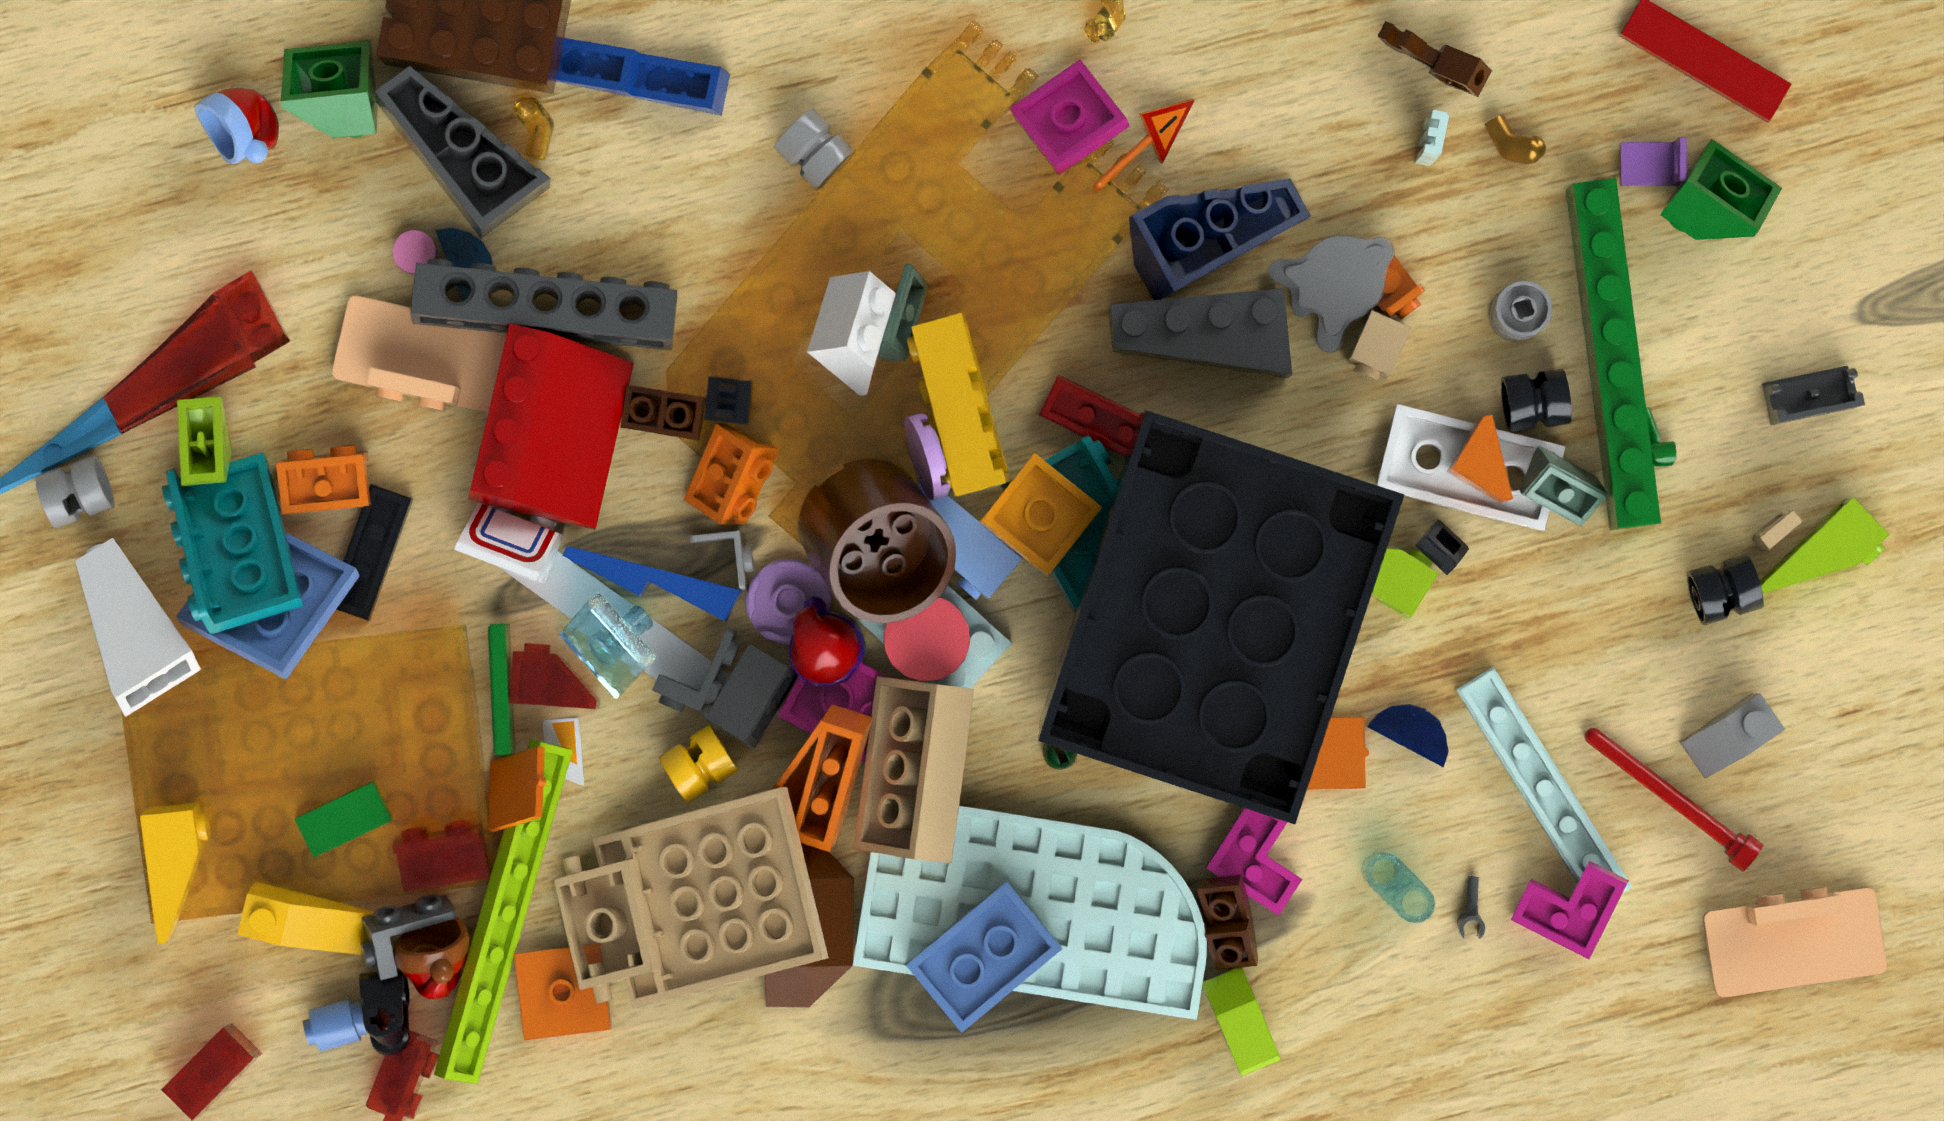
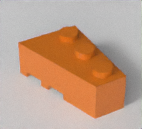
M832 704L772 789L788 788L801 843L830 852L841 834L873 717Z

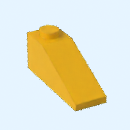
M200 802L147 808L140 815L157 945L166 944L173 936L204 850L205 840L210 839L209 818L207 814H201Z
M255 881L247 893L237 935L279 946L362 955L360 942L366 941L362 917L373 915L374 911Z

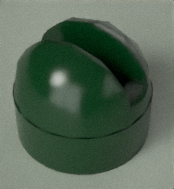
M1046 743L1043 747L1045 762L1050 767L1058 770H1063L1073 765L1077 758V753L1064 750L1068 761L1060 764L1054 747Z

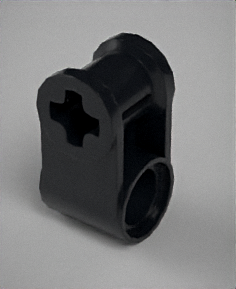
M396 968L398 976L385 980H380L376 971L361 973L359 976L363 1024L366 1032L370 1035L373 1048L384 1056L399 1054L406 1048L410 1039L408 1012L410 993L408 978L398 968Z

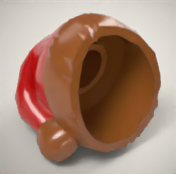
M456 917L453 920L403 933L397 940L393 950L395 964L411 980L420 996L427 999H441L447 997L458 984L461 969L468 957L467 951L470 941L463 920Z

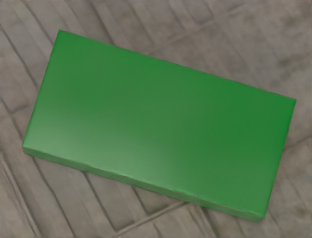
M372 780L296 816L294 820L313 858L391 822L393 816L375 780Z

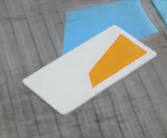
M579 718L543 720L544 742L573 750L565 779L584 786Z

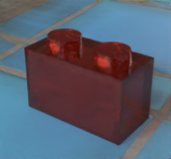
M231 1023L223 1027L161 1090L191 1120L200 1117L263 1053Z

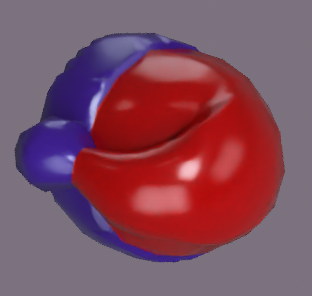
M812 596L804 601L803 609L798 611L793 622L794 633L789 646V659L794 671L807 683L819 687L834 686L848 680L859 668L866 652V643L861 627L846 614L827 611L826 603L820 597Z

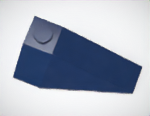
M1291 179L1249 184L1239 188L1219 191L1214 189L1184 196H1166L1129 217L1134 266L1153 300H1162L1311 217Z

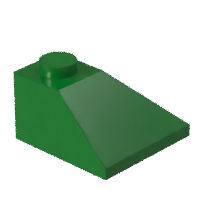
M370 41L284 50L281 105L283 109L332 138H357L376 134L378 106L375 99L376 86Z
M1711 139L1687 172L1686 181L1677 186L1660 215L1668 220L1675 229L1685 232L1695 240L1754 237L1764 223L1782 187Z

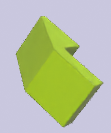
M1235 968L1204 981L1202 986L1241 1077L1280 1061V1055L1243 968Z

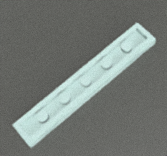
M1488 668L1455 689L1577 884L1589 861L1627 879L1495 668ZM1628 882L1624 892L1632 888L1630 882Z

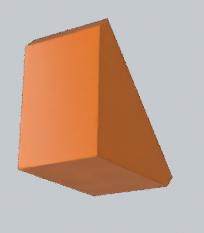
M1491 414L1477 420L1447 472L1496 502L1502 503L1512 500L1513 495Z

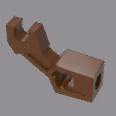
M1385 21L1378 34V37L1393 50L1406 54L1430 67L1428 73L1445 85L1479 97L1492 72L1481 58L1449 45H1443L1440 51L1427 45V42L1412 31L1405 29L1402 32L1392 23Z

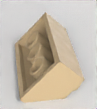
M876 677L871 715L873 720L869 731L854 849L914 860L952 863L974 689Z

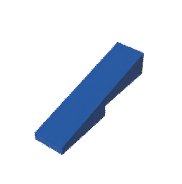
M563 38L556 82L722 116L730 73L718 66L641 54L633 49Z
M570 546L566 547L562 555L638 596L643 597L651 582L726 622L743 592L738 589Z

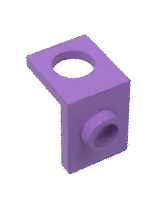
M1679 137L1674 142L1620 143V186H1679L1686 181L1687 137Z

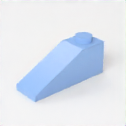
M918 480L919 487H920L921 491L924 493V491H923V489H922V487H921V485H920V483H919V480ZM948 495L933 501L929 500L946 522L954 537L956 545L954 569L961 576L957 584L976 600L981 594L989 599L1022 561V558Z

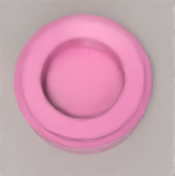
M410 230L402 233L393 245L395 263L409 274L415 275L416 263L427 264L428 259H437L438 256L434 240L419 230Z

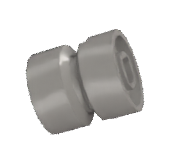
M813 108L803 114L786 130L776 142L774 148L790 165L799 163L802 166L800 175L818 191L849 163L856 151L840 135L830 136V125Z
M1524 280L1513 282L1497 293L1490 304L1488 314L1490 324L1496 334L1505 340L1518 342L1527 340L1542 331L1549 323L1553 309L1551 298L1546 290L1535 282Z
M94 455L71 463L70 471L68 472L57 468L36 476V487L41 504L54 528L79 521L82 512L93 516L115 507L114 496L108 477L101 462Z

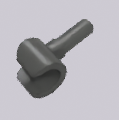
M1468 876L1467 904L1465 905V912L1457 920V928L1463 938L1464 925L1471 920L1478 922L1477 936L1479 939L1485 933V924L1478 914L1479 877Z

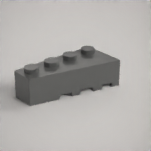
M408 66L375 90L376 103L480 238H483L550 188L551 178L539 168H535L509 144L501 141L474 116L471 117L462 110L450 97L411 66Z
M1284 288L1110 304L1109 318L1113 352L1234 369L1235 371L1267 374L1282 378H1289L1292 375Z

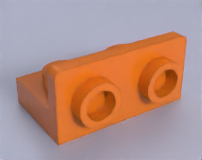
M716 423L684 497V501L720 525L746 524L756 509V500L763 484L772 472L773 461L778 449L771 444H757L728 424Z
M356 445L330 447L331 455L314 456L313 449L287 451V459L276 463L282 515L371 505L366 461L369 460L368 451L357 452Z

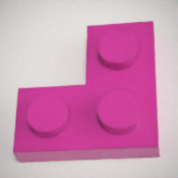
M1243 808L1205 866V868L1219 877L1242 875L1247 895L1278 916L1302 881L1300 877L1266 856L1288 822Z
M1591 861L1588 862L1571 898L1531 879L1511 920L1590 959L1629 880Z

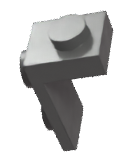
M730 628L726 629L700 691L659 674L652 691L661 694L658 702L680 712L683 711L685 705L698 711H703L706 704L712 706L723 686V683L717 680L722 666L725 664L731 667L741 643L734 640L737 632Z
M426 895L418 898L413 904L402 907H382L374 911L373 915L362 917L366 941L360 942V949L366 968L373 966L380 980L398 976L390 937L455 919V908L447 896Z

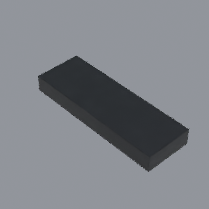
M373 484L369 487L371 505L362 507L343 562L355 567L360 576L336 609L367 621L371 620L413 499Z

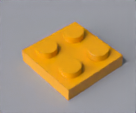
M1034 453L979 523L1044 575L1048 576L1102 509V506Z

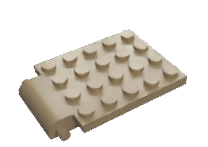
M787 787L772 789L593 838L599 867L583 871L579 856L562 859L566 876L553 880L579 990L592 987L596 1004L613 1000L609 983L626 979L632 1008H637L829 958ZM600 943L602 962L589 965L583 945Z

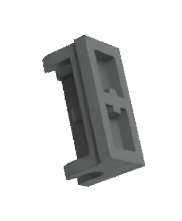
M1848 366L1762 383L1770 424L1776 425L1864 406L1863 393L1857 392L1854 379L1858 376L1856 369H1849Z
M748 644L704 719L755 748L798 675L787 665Z

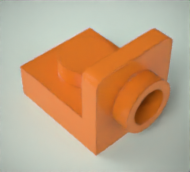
M1395 255L1388 265L1385 287L1382 293L1384 295L1376 307L1382 315L1390 318L1397 314L1400 320H1402L1422 305L1417 297L1425 290L1421 284L1417 286Z

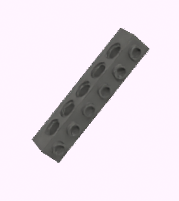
M428 259L427 264L416 263L410 314L412 323L419 325L507 333L509 323L553 333L574 341L672 351L677 290L669 289L670 286L668 284L657 281L644 282L643 286L626 285V280L617 277H602L600 282L583 280L582 275L570 272L558 273L557 277L540 276L539 271L530 268H515L514 273L496 271L495 266L484 263H473L470 265V268L453 267V263L448 260ZM461 285L467 287L471 293L466 300L453 302L447 298V292L452 287ZM498 290H507L513 294L514 299L509 305L499 307L490 301V297ZM548 294L557 300V305L552 310L540 311L533 305V302L538 296ZM585 299H593L601 306L600 310L591 316L581 314L576 307ZM634 303L641 306L644 313L639 319L627 320L620 314L621 308L626 304Z

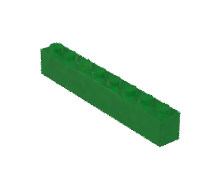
M1616 178L1573 183L1566 189L1604 488L1609 494L1606 497L1610 531L1661 524Z

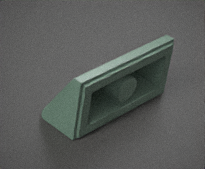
M905 264L878 355L881 360L906 361L908 358L907 337L913 336L911 327L918 324L929 284L911 264Z
M1538 446L1535 450L1520 488V493L1523 496L1579 526L1586 522L1609 495L1594 475L1541 446Z

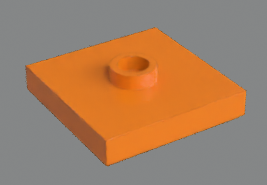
M600 943L583 945L589 965L602 962ZM569 946L514 954L524 1040L612 1029L609 1002L596 1004L592 987L579 990Z

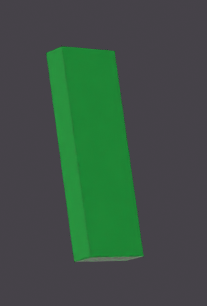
M490 624V627H488L493 751L496 755L515 754L510 624Z

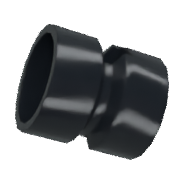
M1564 369L1538 372L1535 379H1531L1527 374L1501 378L1503 413L1509 432L1534 429L1539 421L1545 427L1571 423V397Z
M1746 554L1723 561L1720 569L1708 565L1687 572L1690 597L1696 614L1703 625L1727 619L1729 612L1732 610L1742 615L1762 609L1764 606L1762 588L1752 560Z

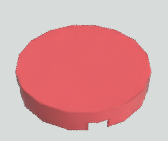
M939 597L922 612L902 621L887 623L883 634L885 652L892 665L906 677L921 682L941 680L954 673L966 659L970 645L969 626L963 614L948 600Z

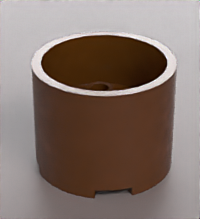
M861 459L843 464L844 469L830 476L819 487L815 484L806 496L798 520L800 542L808 558L838 602L849 613L862 620L875 623H891L910 618L929 607L942 594L952 577L956 562V545L952 532L913 479L897 465L878 459Z

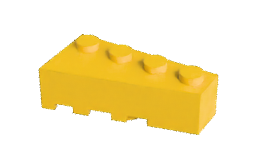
M961 312L912 326L913 336L907 337V344L913 363L919 361L921 363L924 378L918 380L925 405L931 404L935 421L930 422L932 429L934 428L940 446L943 448L947 467L945 469L946 475H944L946 483L949 484L950 489L953 488L955 497L1010 482V474L965 313Z

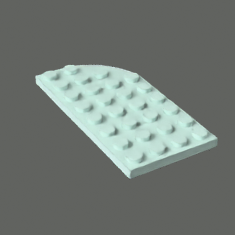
M959 805L952 863L914 860L871 852L853 966L913 975L906 966L910 960L1005 881H1008L1063 948L1013 991L1197 1020L1207 958V938H1205L1204 922L1197 902L1182 876L1171 863L1145 842L1129 834L1112 829Z

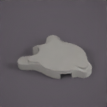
M1336 235L1317 243L1301 258L1273 261L1269 267V275L1274 282L1284 285L1291 290L1292 310L1295 315L1303 317L1312 312L1318 314L1320 320L1317 332V345L1321 350L1331 353L1341 347L1347 327L1354 320L1367 315L1378 305L1383 297L1385 276L1387 275L1388 265L1394 257V247L1389 240L1383 237L1365 239Z

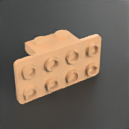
M361 296L349 298L332 368V375L335 379L377 389V397L402 402L403 395L420 398L418 406L444 411L445 405L448 404L488 413L507 333L413 324L410 314L411 307Z
M1815 887L1800 890L1801 897L1784 899V893L1758 896V904L1706 912L1703 916L1714 992L1720 997H1730L1883 973L1887 968V961L1875 891L1864 887L1828 893L1827 887Z

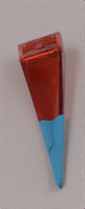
M250 270L215 291L173 334L105 396L45 445L0 478V494L177 407V400L194 399L256 368V361L290 342L269 298L253 271Z

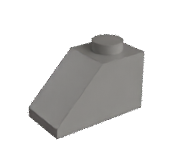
M1751 693L1680 743L1703 777L1707 778L1751 754L1784 731L1785 728L1760 693Z

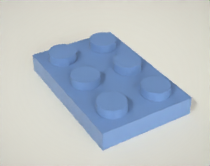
M1005 881L910 960L906 966L962 1033L1063 948L1008 881Z

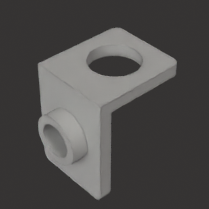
M741 531L690 536L692 544L734 540L739 590H748L746 572L754 571L751 545L743 546Z

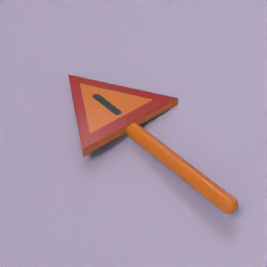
M1195 99L1139 113L1148 134L1094 183V189L1096 191L1101 190L1150 143L1153 145L1159 162L1163 164Z

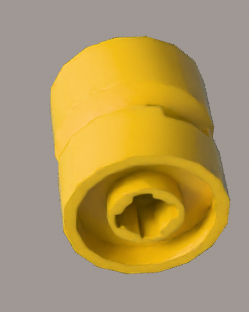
M711 724L690 736L688 746L685 747L678 744L658 757L674 786L688 804L709 791V783L711 781L720 784L740 771L729 750Z

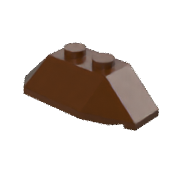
M801 843L829 958L766 974V1007H810L853 966L854 877L830 852Z

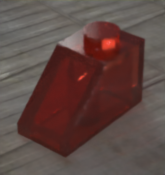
M524 643V652L513 651L509 703L600 709V699L561 654H550V645Z

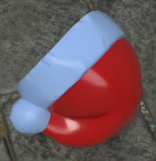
M245 88L224 89L218 93L207 95L194 106L196 115L215 148L229 164L239 163L246 158L251 163H261L267 157L268 150L273 149L277 144L279 137L277 115L267 99L255 90Z

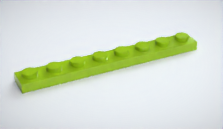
M534 739L529 740L527 749L537 746L545 748L544 778L546 779V784L543 787L542 818L506 828L503 831L434 1075L443 1079L478 1085L572 756V749Z

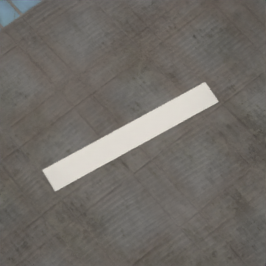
M557 551L545 583L501 568L655 680H657L659 674H662L700 691L711 666V660L570 559L562 556L563 554ZM721 669L717 680L722 682L724 686L730 674ZM706 704L704 710L700 712L707 715L712 706ZM779 709L777 710V712H776V714L774 715L773 719L776 717V715H777L778 712L780 711Z

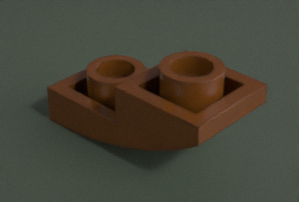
M627 385L620 428L700 441L706 397Z
M1242 875L1200 879L1197 891L1208 924L1205 938H1207L1215 970L1257 966L1258 953L1255 931Z

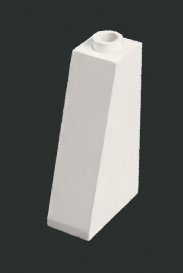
M113 538L103 544H97L89 548L84 556L75 560L109 686L125 717L201 670L192 650Z

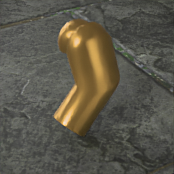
M1504 114L1484 124L1499 154L1505 160L1527 165L1536 163L1539 158L1545 155L1546 145L1543 139L1538 136L1527 137L1513 134Z

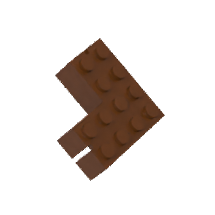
M387 0L385 9L392 18L383 17L376 55L388 66L400 68L411 66L417 71L554 94L571 0Z

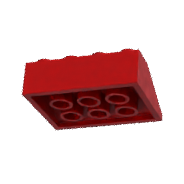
M509 323L468 500L595 530L623 413L626 387L629 385L634 363L553 333Z

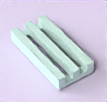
M1432 110L1423 121L1422 130L1426 131L1419 140L1418 147L1423 148L1416 155V164L1430 166L1441 155L1449 119L1448 112Z

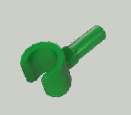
M1647 407L1653 463L1655 466H1672L1677 459L1675 442H1660V433L1657 430L1651 409Z

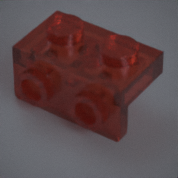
M459 820L445 824V830L428 833L427 827H416L401 831V837L396 838L392 844L393 854H397L403 892L490 878L491 871L482 824L471 826L470 820Z
M410 1030V1039L406 1048L399 1054L384 1056L366 1102L367 1108L384 1114L383 1121H407L408 1118L414 1120L423 1100V1095L418 1093L423 1078H431L438 1062L439 1054L434 1053L438 1040Z

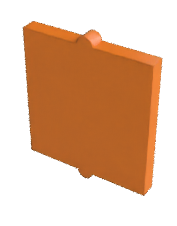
M1364 717L1330 718L1307 790L1366 788L1365 757L1369 755V750L1365 748Z
M537 746L491 761L490 789L487 793V800H489L488 831L496 832L542 818L543 787L546 784V779L544 778L545 748Z

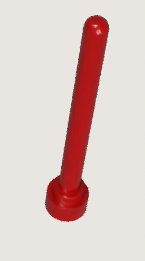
M1590 728L1585 732L1584 738L1589 745L1725 847L1724 853L1730 857L1728 861L1739 870L1744 872L1756 859L1764 844L1751 834L1745 836L1739 832L1736 835L1600 730Z

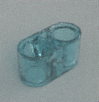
M1384 851L1373 852L1366 857L1361 869L1363 879L1399 917L1412 923L1424 922L1430 918L1435 908L1433 894L1398 857ZM1388 859L1394 867L1393 877L1386 883H1377L1372 877V867L1377 861ZM1417 890L1424 897V907L1417 914H1407L1403 909V898L1408 892Z

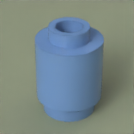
M349 998L310 1009L309 1019L303 1020L308 1044L310 1046L316 1044L320 1052L361 1041V1036L368 1034L363 1024L361 1000L352 1002Z

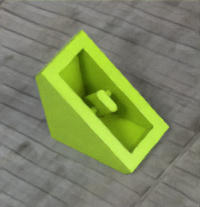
M221 396L177 400L181 485L189 486L226 482L232 447Z

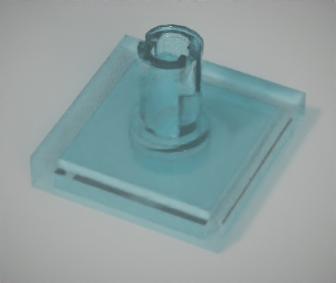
M598 592L584 604L558 635L617 699L657 658L639 637L645 631L652 628L653 621L649 614H647L638 623L633 625L639 616L644 613L645 610L642 607L635 605L628 613L621 617Z

